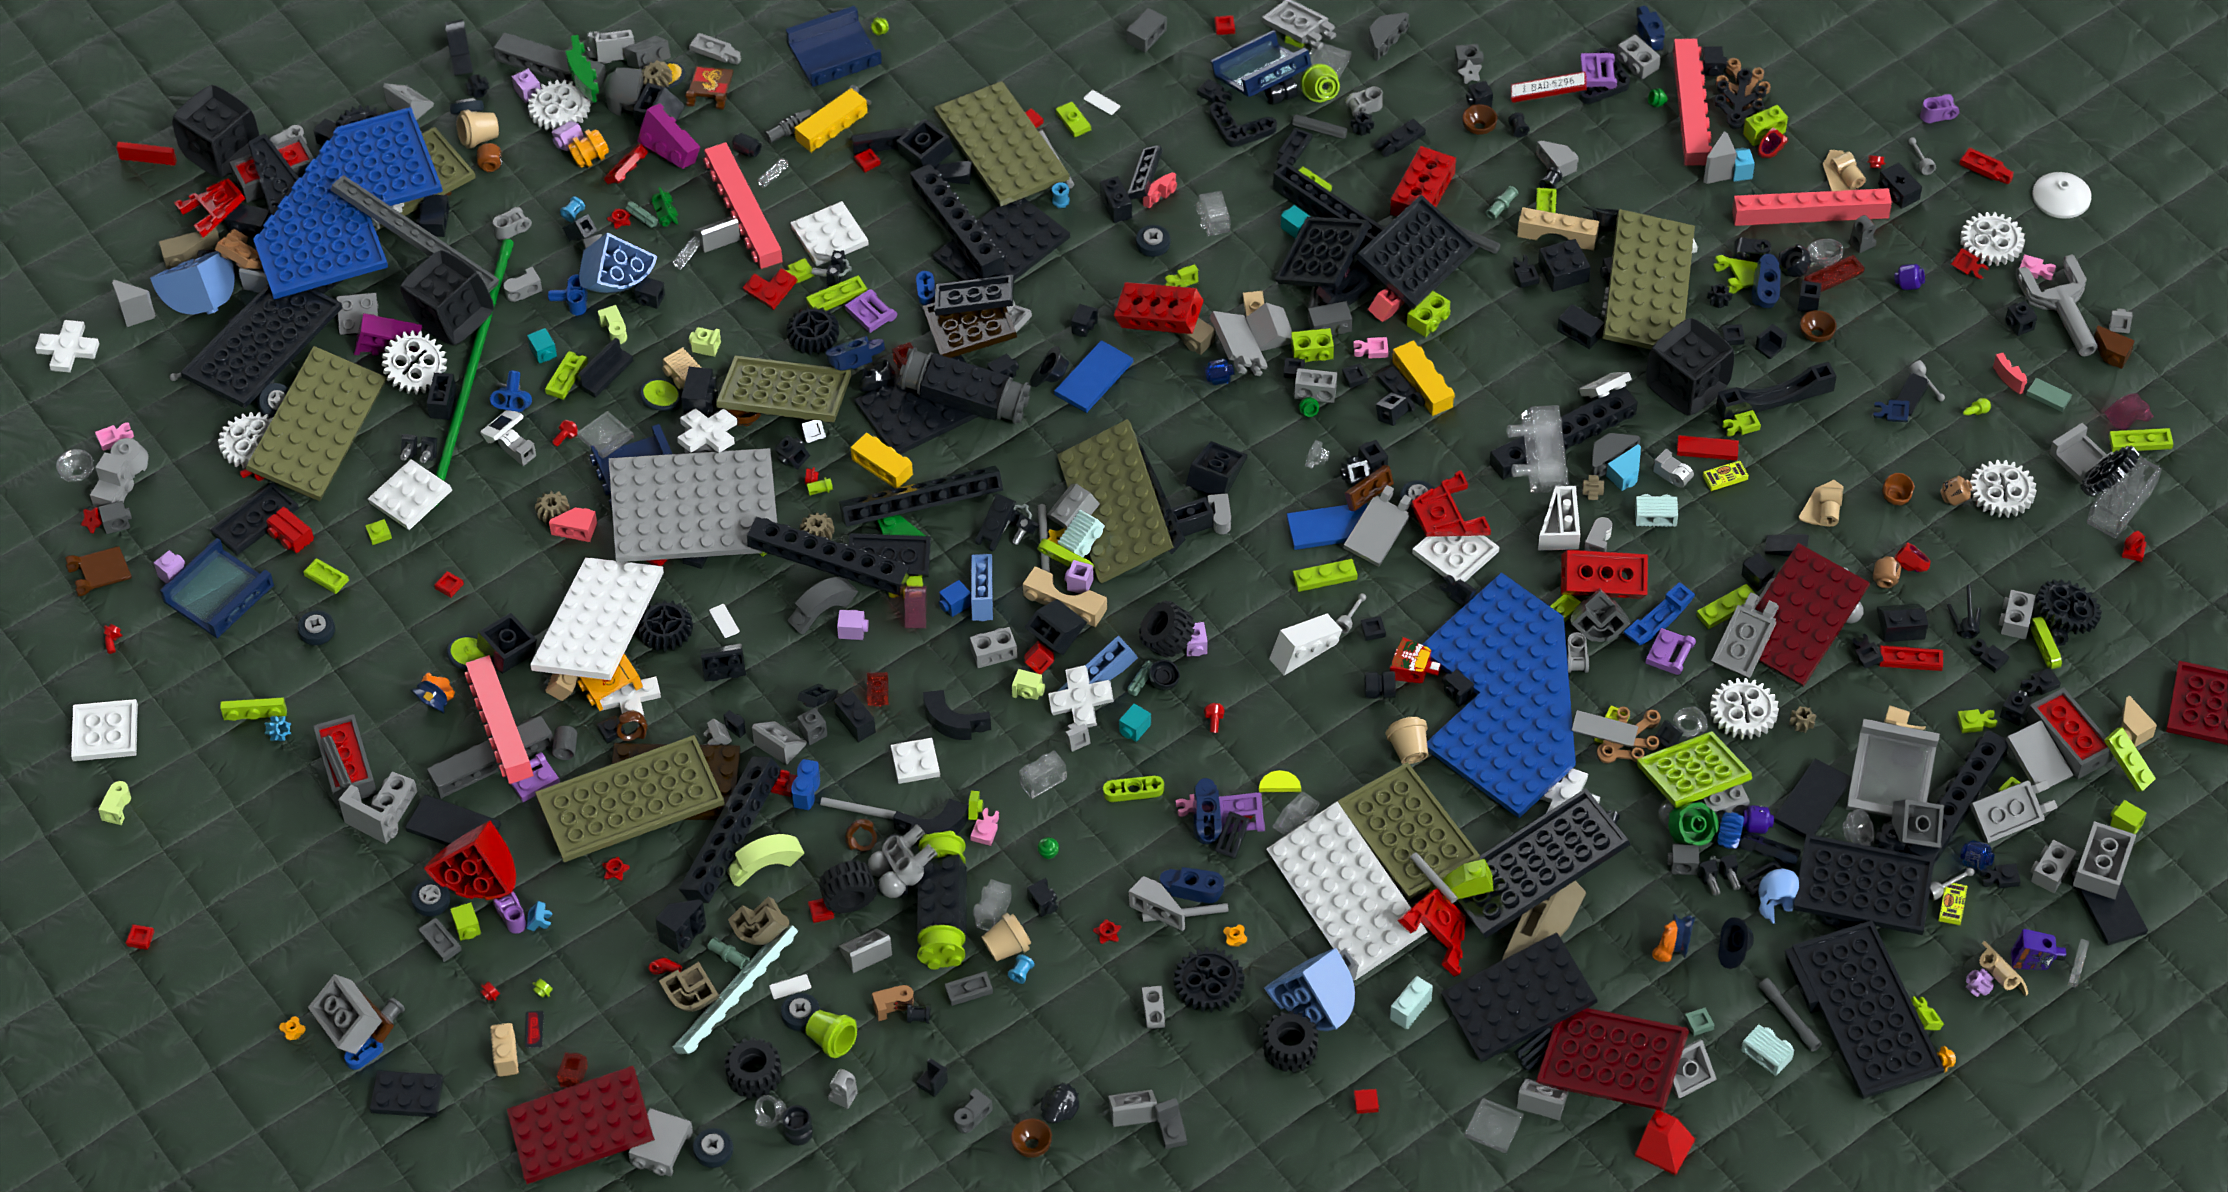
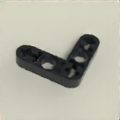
M1599 48L1595 51V53H1612L1607 48ZM1616 58L1613 67L1617 69L1614 72V77L1617 79V87L1607 91L1601 90L1600 87H1587V90L1580 91L1579 99L1582 103L1592 104L1628 90L1630 77ZM1601 63V72L1607 77L1606 64Z
M1216 102L1210 106V118L1229 147H1238L1274 135L1277 131V121L1272 117H1264L1238 126L1225 104ZM1227 122L1231 125L1229 127H1223L1221 124ZM1254 130L1256 131V133L1248 134L1246 133V131Z

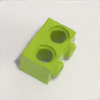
M1778 105L1746 118L1743 134L1753 146L1760 144L1761 140L1772 128L1777 129L1782 134L1786 133L1788 117Z
M1433 291L1414 310L1408 313L1407 326L1427 337L1437 329L1442 320H1446L1451 312L1450 301Z
M1331 328L1291 332L1293 358L1305 359V362L1333 359L1334 345Z

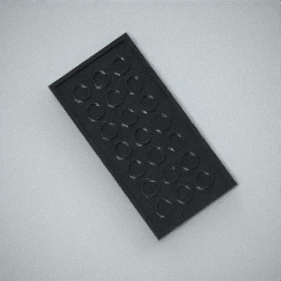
M268 284L181 371V376L238 406L246 408L343 309L342 303L314 289L273 299Z
M1585 788L1482 854L1480 860L1485 859L1492 873L1494 891L1457 899L1456 901L1486 939L1631 844L1592 794Z
M1873 921L1792 945L1818 999V1007L1862 1099L1944 1073L1945 1069Z

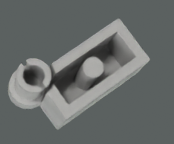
M632 31L601 33V40L599 32H594V36L592 32L588 33V56L597 58L598 62L610 63L615 60L627 61L624 48L634 44Z

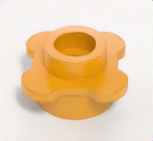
M1237 925L1233 928L1226 927L1224 929V934L1227 936V945L1237 947L1247 942V936L1244 935V926Z
M295 1016L279 1026L280 1031L285 1033L287 1040L298 1039L305 1032V1026L301 1025L299 1018Z
M1942 1046L1937 1055L1945 1069L1944 1072H1947V1068L1955 1065L1956 1058L1952 1050Z

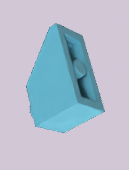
M1735 149L1736 159L1733 181L1752 179L1755 163L1750 149Z
M1639 444L1607 465L1606 476L1621 491L1628 487H1633L1638 481L1641 451Z

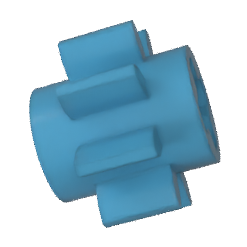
M271 716V721L265 723V734L271 736V741H277V739L285 741V736L291 734V723L285 721V716Z

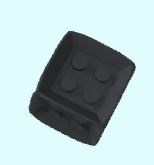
M209 85L196 93L176 111L172 120L176 141L181 152L191 162L219 178L232 173L229 162L251 154L248 146L249 141L260 136L252 110L242 100L216 85Z
M440 250L428 257L401 284L402 296L414 319L426 331L450 345H456L466 339L489 318L494 310L493 300L481 276L469 264L444 250Z
M1688 318L1662 336L1652 347L1647 361L1646 381L1649 387L1672 407L1683 414L1693 415L1717 398L1718 392L1724 391L1729 384L1734 367V350L1726 340L1697 319Z

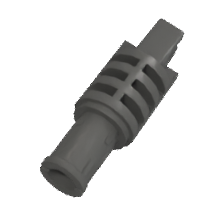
M807 109L800 113L797 112L793 116L791 115L780 121L778 126L765 132L767 141L772 143L782 136L788 137L794 134L795 127L812 116V111Z

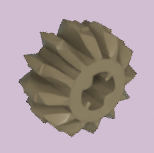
M664 61L650 62V65L644 66V70H642L644 87L647 83L669 87L668 83L672 82V71Z
M550 491L548 495L543 493L542 497L537 498V504H535L537 517L539 520H543L545 525L549 523L550 519L570 510L566 496H562L560 492L554 494Z
M818 511L815 515L809 513L808 518H803L802 524H800V531L804 530L819 537H826L829 540L832 539V534L835 531L832 519L827 518L826 513L819 515Z

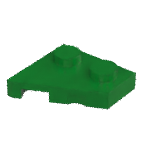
M900 515L877 520L882 535L926 536Z

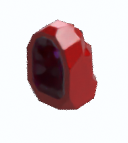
M1772 128L1761 140L1758 146V155L1762 158L1776 156L1786 145L1788 139L1777 129Z
M1908 542L1894 556V559L1907 571H1927L1931 563L1923 552Z

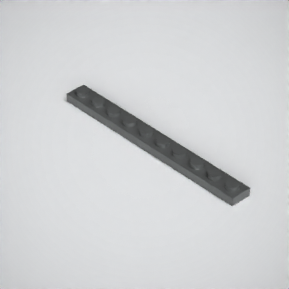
M343 175L332 184L331 191L429 257L440 250L447 251L469 264L481 276L489 292L498 285L499 279L346 176Z

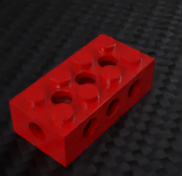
M1420 146L1391 198L1390 214L1398 217L1420 195L1437 207L1455 174L1456 157Z
M1125 282L1114 317L1121 328L1193 334L1204 300L1196 288Z
M1566 550L1561 554V595L1592 596L1601 588L1609 597L1642 599L1647 596L1648 554ZM1581 569L1586 571L1587 577L1582 575ZM1601 571L1606 572L1607 579L1602 576ZM1622 572L1626 573L1627 580L1622 577Z

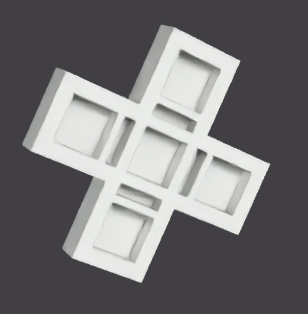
M65 320L60 335L40 333L35 349L37 354L53 355L49 365L51 371L70 372L75 357L95 358L99 341L96 338L82 337L85 329L84 322Z
M695 408L680 418L681 424L688 431L677 437L678 443L690 453L706 443L718 453L735 444L734 437L726 431L737 425V418L725 409L707 418Z
M1086 665L1065 670L1068 689L1048 693L1052 714L1058 715L1072 711L1074 723L1078 726L1085 724L1087 728L1097 726L1094 706L1114 702L1111 682L1106 680L1090 684Z
M657 678L642 679L643 687L637 691L629 683L602 698L600 703L603 710L620 707L622 714L634 710L644 716L641 702L661 698Z
M1571 769L1563 777L1561 783L1558 782L1552 786L1541 798V800L1551 803L1546 813L1582 791L1588 779V774ZM1592 794V796L1599 803L1600 797Z

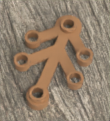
M1731 58L1727 61L1725 71L1727 74L1734 76L1737 82V73L1741 70V63L1738 59ZM1753 69L1752 82L1746 87L1745 97L1750 95L1757 83L1763 79V69ZM1724 75L1718 76L1716 85L1721 80L1728 82V78ZM1765 81L1760 82L1759 86L1766 87V94H1768L1770 91V84ZM1728 82L1729 89L1733 93H1737L1739 84L1735 85ZM1753 102L1743 107V110L1751 108Z
M1626 707L1618 709L1616 714L1618 721L1627 723L1630 715L1629 709ZM1656 710L1645 712L1643 720L1635 725L1638 726L1636 736L1646 728H1656L1659 725L1661 716ZM1620 712H1624L1626 716H1622ZM1649 736L1647 739L1635 738L1633 747L1636 748L1632 751L1619 750L1624 745L1603 740V744L1597 749V756L1603 763H1611L1616 758L1631 759L1637 762V759L1644 756L1643 749L1639 747L1655 750L1658 747L1659 739L1656 736ZM1649 741L1655 742V745H1651ZM1604 750L1610 751L1611 754H1607ZM1634 753H1639L1641 756L1637 757Z

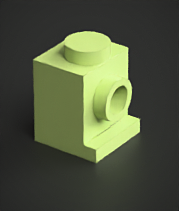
M697 327L696 332H691L689 337L692 352L715 357L721 343L720 330L715 329L713 331Z
M1018 669L1012 683V697L1017 698V695H1020L1027 699L1038 700V697L1042 696L1045 690V684H1042V675Z

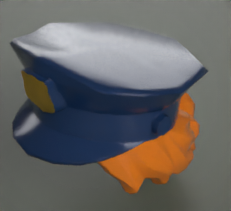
M426 673L421 683L417 685V688L410 689V691L424 704L444 714V706L447 705V701L454 698L455 692L450 686L449 679L431 676V673Z
M1673 913L1672 922L1664 926L1666 930L1662 934L1661 941L1652 952L1655 960L1669 962L1673 952H1680L1686 958L1695 917L1686 916L1679 919Z

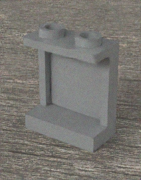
M2083 423L2052 441L2049 453L2081 484L2083 483L2082 480L2086 478L2085 476L2091 473L2090 470L2094 469L2095 465L2102 459L2109 456V454L2103 452L2086 436L2088 427Z
M351 784L339 798L344 822L387 844L398 832V824L393 806L388 805L383 812H379L363 804L358 787Z
M650 1108L648 1117L655 1140L631 1148L629 1151L630 1162L639 1169L646 1168L661 1176H672V1167L685 1139L690 1140L692 1136L691 1121Z

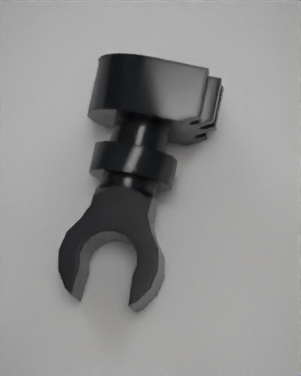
M2045 621L2056 646L2066 645L2065 642H2068L2069 639L2066 630H2058V625L2051 626L2052 621Z

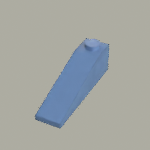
M992 554L972 555V621L993 620Z
M1119 636L1086 664L1090 684L1106 680L1110 681L1138 658ZM1068 683L1064 684L1058 691L1068 689Z

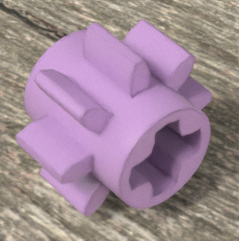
M1983 968L1980 972L1974 970L1967 976L1966 982L1968 985L1966 988L1976 997L1980 994L1985 996L1993 989L1992 980L1994 978Z

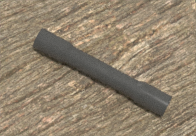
M1769 978L1764 979L1759 984L1761 990L1781 1011L1812 1052L1816 1051L1822 1045L1820 1040L1799 1018Z

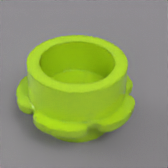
M876 17L871 24V29L876 35L888 32V23L883 18Z
M540 978L536 983L533 982L535 986L533 991L542 998L545 995L547 997L550 996L549 993L553 989Z

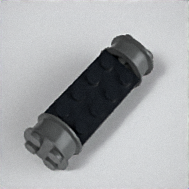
M916 347L913 349L909 348L906 356L907 363L906 365L903 364L900 370L899 386H901V389L904 390L907 387L916 390L921 398L994 421L1002 417L1012 420L1015 425L1016 423H1021L1024 414L1022 412L1023 408L1027 407L1030 399L1031 386L1028 382L1021 384L1013 381V378L936 353L930 352L925 354L917 351Z

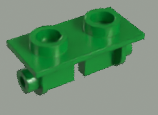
M658 187L660 193L652 196V203L657 212L659 223L666 227L670 222L674 221L678 225L676 218L678 213L671 204L673 199L668 191L664 192L661 187Z

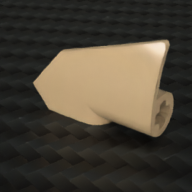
M1830 150L1823 162V167L1831 191L1855 190L1865 183L1866 178L1856 166V161L1851 152L1844 153L1839 150Z
M1832 480L1816 487L1802 510L1799 520L1830 527L1837 525L1840 506H1842L1843 486L1837 481Z
M1889 705L1884 723L1924 730L1926 727L1908 725L1907 721L1910 711Z
M1984 941L1982 944L1987 950L1980 957L1981 966L1992 974L2004 989L2011 990L2018 986L2026 997L2028 990L2024 980Z

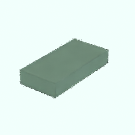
M2038 378L2034 380L2026 394L2063 412L2072 397V394Z

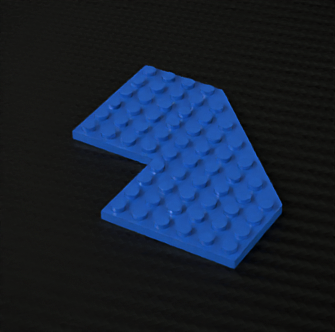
M411 107L337 127L330 141L327 140L320 149L318 157L313 159L308 165L303 177H299L293 185L288 197L285 196L278 205L276 213L271 215L263 225L264 229L261 233L254 237V244L273 299L388 267L371 217L331 191L332 184L343 175L389 206L443 192Z
M1501 572L1422 644L1432 650L1431 661L1440 663V668L1446 673L1451 674L1456 669L1474 683V693L1477 694L1471 702L1427 741L1429 753L1516 817L1520 818L1552 786L1557 784L1575 767V749L1572 731L1564 616Z

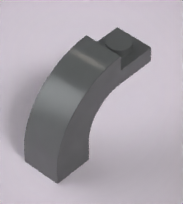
M833 577L823 580L807 590L796 601L795 604L798 607L789 617L788 622L800 634H805L823 611L836 605L847 607L858 593V590L845 578Z

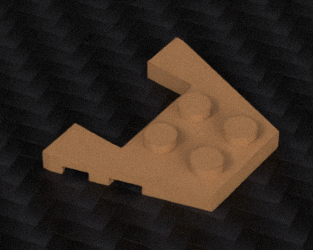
M233 229L231 233L227 234L226 238H222L217 243L215 250L220 252L222 257L237 262V266L244 269H263L257 250L246 244L248 237L241 232Z

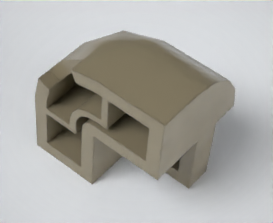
M767 897L754 911L742 905L728 919L735 934L741 940L753 945H766L789 926L788 917L781 913L774 899Z
M699 962L681 973L676 970L659 980L671 1002L683 1011L694 1012L700 1010L720 998Z

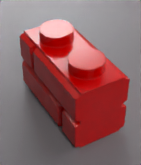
M282 507L266 521L269 535L273 539L278 538L287 550L291 549L298 553L314 539L312 529L285 507Z

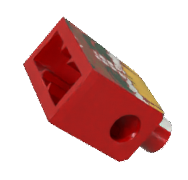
M1401 637L1390 666V671H1395L1396 681L1423 683L1426 673L1438 676L1441 664L1431 661L1432 650L1430 648Z

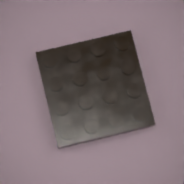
M935 303L923 306L939 355L953 358L1017 338L1007 307L936 316L934 311Z

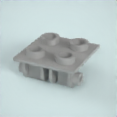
M376 293L337 296V301L341 302L343 309L338 313L340 335L358 333L363 313L378 316L379 306Z

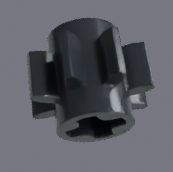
M480 74L472 75L469 77L468 82L465 83L469 96L474 94L475 98L485 96L487 90L490 89L487 78H481Z
M1365 112L1354 114V119H1351L1350 127H1353V133L1360 136L1370 134L1371 129H1374L1372 115H1368Z
M1723 284L1712 285L1711 291H1708L1707 299H1711L1710 305L1716 308L1728 306L1729 301L1732 300V293H1729L1730 287H1726Z

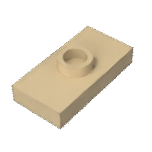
M1262 291L1243 293L1246 317L1264 304Z

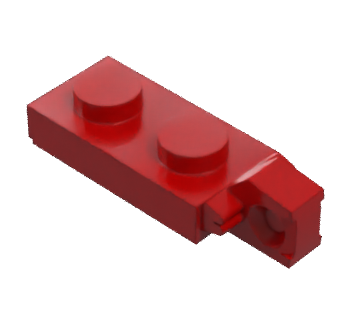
M637 144L629 154H626L604 177L606 183L616 182L618 184L622 182L626 177L625 174L637 166L636 162L644 159L648 151L642 144Z
M1969 148L1960 159L1959 165L1995 181L2009 184L2013 179L2014 172L2008 170L2003 165V162L1972 148Z

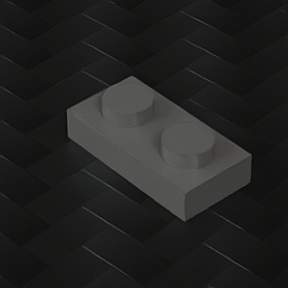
M437 918L418 929L419 934L443 962L462 951L458 942Z
M986 971L945 984V990L951 1006L993 994V988Z
M1180 1110L1179 1116L1159 1122L1165 1149L1187 1145Z

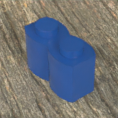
M803 759L798 765L797 778L793 781L791 789L794 808L809 810L814 804V793L820 785L819 764L816 761Z

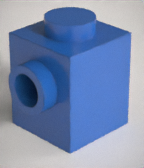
M960 580L939 592V606L944 612L947 611L951 617L972 605L971 592Z

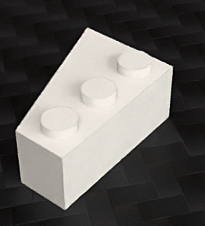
M1555 486L1544 525L1539 535L1538 550L1579 549L1580 526L1576 486Z
M1328 614L1282 629L1279 632L1269 660L1283 675H1286L1331 647H1334L1339 642L1342 629Z

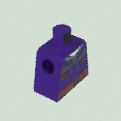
M2027 929L2022 930L2011 949L2013 969L2046 970L2050 967L2053 960L2064 961L2066 958V948L2056 947L2054 935Z

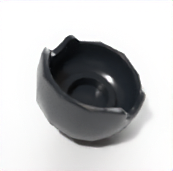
M1162 659L1152 664L1148 677L1150 683L1156 689L1166 691L1176 686L1180 678V672L1172 661Z

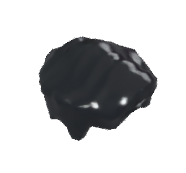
M1795 244V246L1780 252L1777 259L1780 269L1785 275L1790 277H1802L1810 269L1811 265L1810 252L1800 244Z
M888 360L882 361L869 371L866 368L862 369V379L858 387L859 391H873L891 384L896 374Z
M1063 1082L1048 1089L1042 1098L1041 1104L1043 1120L1053 1124L1063 1120L1071 1121L1079 1109V1093L1076 1092L1075 1088H1072L1069 1083L1065 1084Z

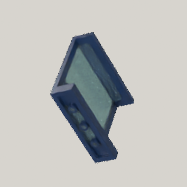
M1274 30L1210 60L1214 77L1247 97H1251L1312 66L1308 49L1303 48L1295 53L1287 50L1278 44Z
M217 538L208 544L202 553L194 557L189 565L180 570L176 577L169 583H166L160 592L165 604L215 638H219L274 586L271 573L264 570L259 574L223 550L221 540Z

